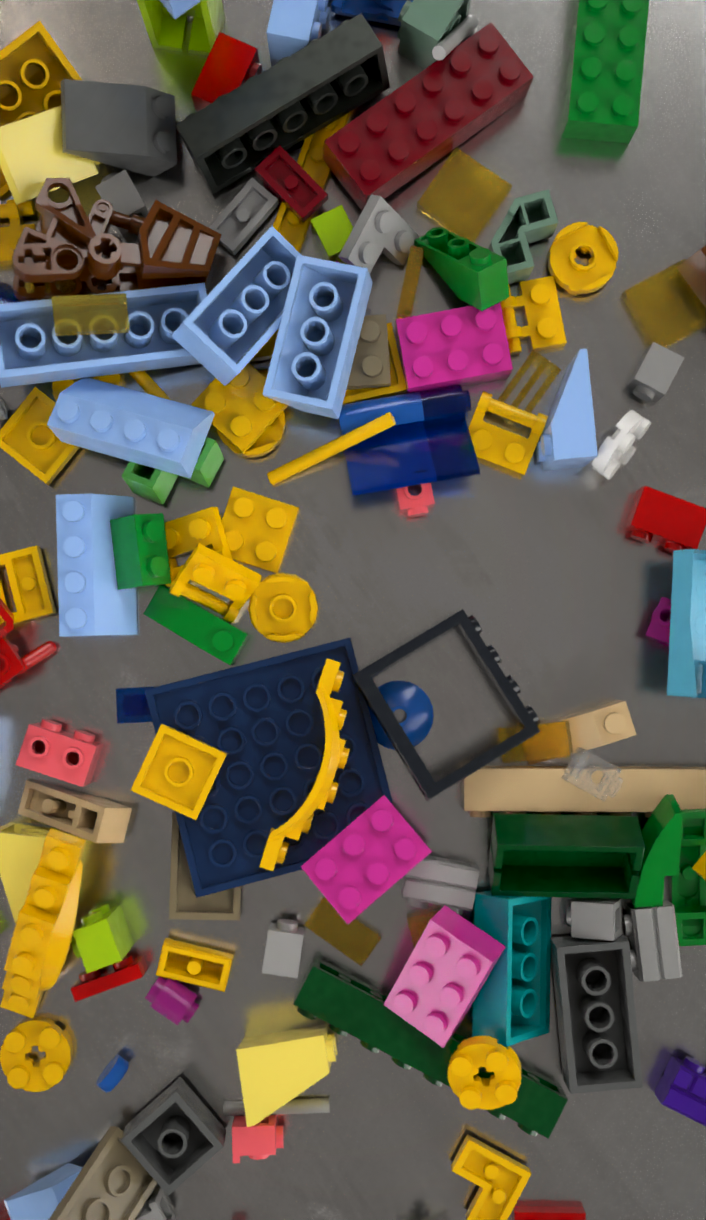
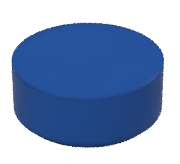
M119 1054L116 1055L104 1068L96 1081V1085L105 1093L113 1090L128 1070L129 1062Z

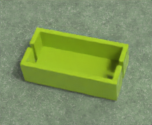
M137 0L153 48L182 52L188 16H193L188 48L189 53L208 56L219 32L223 33L225 13L222 0H201L175 20L160 0Z

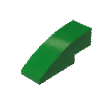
M673 794L664 796L641 831L645 851L641 870L638 871L639 880L635 899H631L634 908L663 906L665 876L679 875L683 813Z

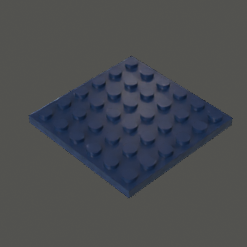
M351 638L145 690L155 734H157L160 725L165 724L227 753L197 820L175 811L196 898L302 870L301 866L383 795L393 804L368 704L353 681V675L359 672ZM328 658L340 662L339 670L345 672L339 692L332 690L330 697L343 701L342 709L347 710L341 731L339 730V737L346 740L344 747L350 749L344 769L337 768L333 781L339 783L333 803L326 802L324 810L318 808L315 810L308 834L301 832L299 841L284 837L283 841L289 843L283 864L276 862L274 871L259 867L271 828L278 829L296 814L311 791L321 767L325 750V722L321 704L315 691L325 661Z

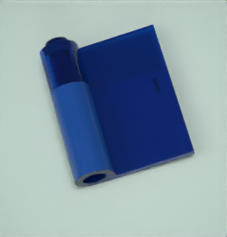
M459 384L343 404L338 419L341 436L388 412H391L396 422V425L344 450L352 495L480 474V467L466 422V412L471 411L469 391H462V387Z

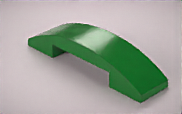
M706 809L681 810L683 816L679 875L668 876L669 901L674 905L679 946L706 945V881L692 869L706 851Z

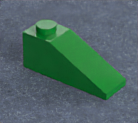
M159 585L143 613L228 665H235L251 636L183 596L176 597L170 594L169 588L164 585Z

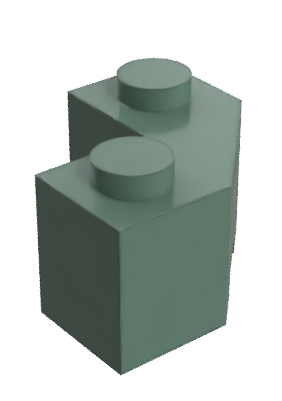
M549 189L515 198L490 242L488 249L506 258L508 284L529 279L535 265L528 243L552 237L559 223Z

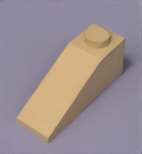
M616 699L539 724L537 727L540 732L523 742L522 745L528 764L532 765L601 747L637 734L626 701Z
M26 780L18 814L94 843H123L132 808L89 794L34 780Z

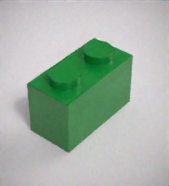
M163 513L133 514L110 520L118 590L171 584Z

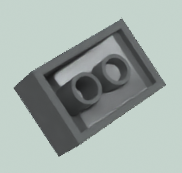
M63 79L61 81L62 151L64 153L155 177L177 165L174 95L140 85Z

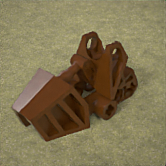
M46 178L35 201V209L41 213L36 228L33 230L24 226L13 252L12 268L15 274L13 292L17 299L25 302L80 296L81 289H85V295L197 283H205L206 285L222 234L158 200L154 201L146 218L135 214L130 216L114 211L112 204L105 199L97 200L92 207L89 217H87L70 178ZM52 188H63L68 192L69 198L65 202L55 203L49 198L48 192ZM113 225L129 230L128 233L138 236L137 244L121 243L115 236L108 234L110 226ZM102 255H107L108 258L104 259ZM58 280H72L76 288L71 293H62L56 288L55 284ZM25 282L33 284L35 287L34 293H27ZM45 282H50V293H46ZM98 286H103L104 290H98Z

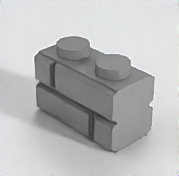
M428 855L403 877L401 896L408 899L407 904L413 907L428 908L429 903L441 905L442 908L446 905L457 914L462 915L463 910H473L480 869L477 864Z
M663 899V906L634 908L633 903L625 904L626 914H622L624 936H629L631 968L634 975L642 982L683 977L674 905L667 899Z

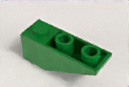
M442 227L432 228L425 235L414 240L416 248L460 300L483 311L509 298L506 258Z

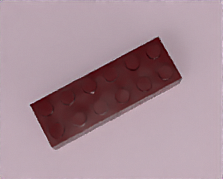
M490 22L455 47L443 60L435 61L324 140L323 161L360 209L363 210L370 195H378L385 199L527 96L534 76L493 23Z

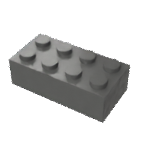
M623 935L615 941L573 938L571 936L550 938L563 1080L570 1094L643 1088L629 941Z

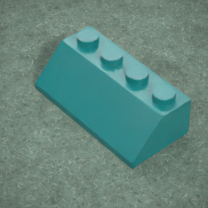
M491 890L476 893L473 907L474 925L506 947L473 1002L472 1037L491 1036L498 1039V1044L507 1047L550 1033L552 897L491 896Z

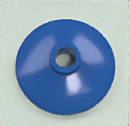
M390 681L379 686L378 689L392 712L397 709L405 711L406 718L403 722H399L413 747L418 745L426 738L433 724V707L429 697L420 687L407 681ZM368 706L377 743L395 750Z

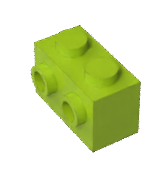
M106 903L89 910L88 915L80 918L82 923L74 929L71 940L72 949L77 958H82L87 973L122 961L133 947L134 941L121 905L110 908L109 904Z

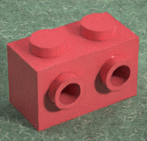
M42 719L41 723L29 724L15 765L80 787L91 783L103 747L102 743L94 741L95 735L81 730H75V733L71 734L61 730L62 724L47 719Z

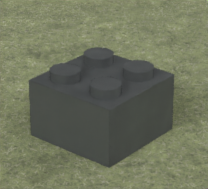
M180 1077L126 1125L121 1142L169 1196L224 1147L226 1129Z

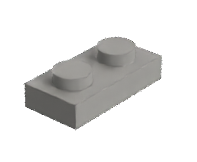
M251 178L208 228L222 234L219 243L235 256L279 205L278 199L255 179Z

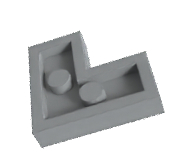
M370 195L338 257L345 264L368 268L369 274L381 252L394 264L404 265L414 246V240L419 235L381 196Z

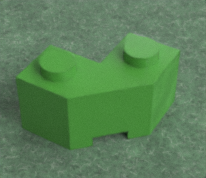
M206 437L191 479H186L208 488L210 487L224 460L216 440ZM130 461L122 474V478L134 494L161 505L164 504L179 476Z

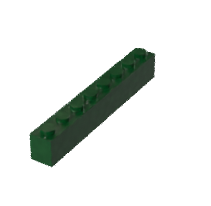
M313 958L294 996L293 1005L298 1007L297 1011L301 1015L311 1020H316L318 1017L329 1023L328 1027L335 1033L344 1037L350 1034L360 1039V1044L367 1050L374 1053L382 1051L392 1056L391 1060L401 1068L410 1070L413 1067L422 1072L423 1077L436 1086L445 1084L450 1087L447 1074L451 1055L457 1050L458 1045L467 1037L455 1032L444 1048L384 1006L387 995ZM521 1066V1085L518 1089L516 1100L512 1104L487 1111L501 1120H505L508 1117L516 1121L518 1127L531 1136L536 1137L537 1134H540L549 1139L568 1102V1098L562 1087ZM480 1067L477 1075L482 1078H490L494 1073L487 1072L485 1067Z

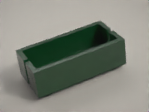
M493 814L492 842L490 843L488 862L491 896L635 899L639 880L638 871L641 870L645 851L638 816Z

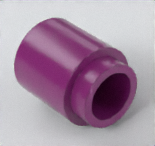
M161 976L157 978L144 998L151 1003L150 1007L177 1026L182 1020L188 1023L199 1007V1004L195 1002L198 994L177 980Z

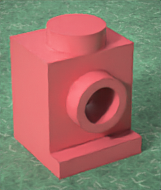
M431 483L419 484L421 493L416 496L408 492V487L396 488L399 513L407 512L408 517L428 514V508L433 507L435 504Z
M269 1115L255 1126L247 1127L245 1116H234L232 1124L233 1164L240 1163L241 1156H249L253 1160H262L270 1155H276L278 1148H284V1125H277V1115Z

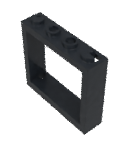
M463 609L353 675L354 683L426 801L431 800L540 732L537 727L540 724V720L536 712L530 705L524 706L518 697V694L521 693L518 684L511 675H504L498 665L502 663L499 654L491 644L489 646L485 645L480 637L483 631L473 615L468 617ZM459 627L519 722L522 730L438 782H435L372 678Z

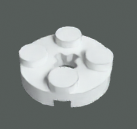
M634 410L627 412L616 424V427L619 429L616 430L612 437L607 436L598 450V456L592 462V468L607 479H611L621 464L626 465L636 451V448L632 446L636 438L640 440L651 422Z

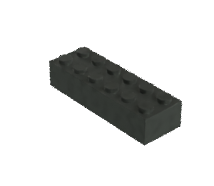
M361 13L351 20L342 22L336 29L321 38L312 40L303 49L289 57L282 58L273 67L259 75L252 76L243 85L228 94L219 96L210 105L198 112L189 114L183 121L176 124L196 167L213 194L254 170L279 145L286 151L389 89L390 84L383 45Z

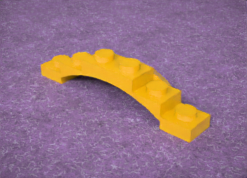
M326 659L315 691L321 704L325 722V750L319 773L306 800L296 814L278 829L271 828L259 867L274 871L276 862L283 864L289 843L283 841L284 837L299 841L301 832L308 834L315 810L317 808L324 810L326 802L332 804L336 796L339 783L333 781L337 768L344 769L350 751L349 748L344 747L346 740L339 737V730L341 731L347 710L342 709L343 701L330 697L332 690L339 692L345 672L339 670L340 662Z
M51 828L46 835L39 864L32 874L25 904L18 914L4 966L6 975L2 986L4 994L0 1005L1 1008L33 1019L39 1009L43 992L54 986L61 973L70 948L77 916L83 869L81 858L86 844V840L54 828Z

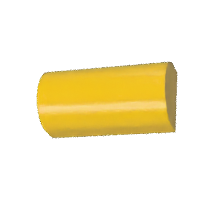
M165 938L156 975L225 992L234 954Z

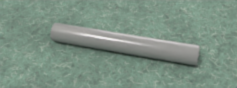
M472 14L467 16L433 48V58L438 61L443 60L478 26V18Z
M292 1099L270 1115L330 1113V1099ZM224 1101V1116H245L244 1102Z

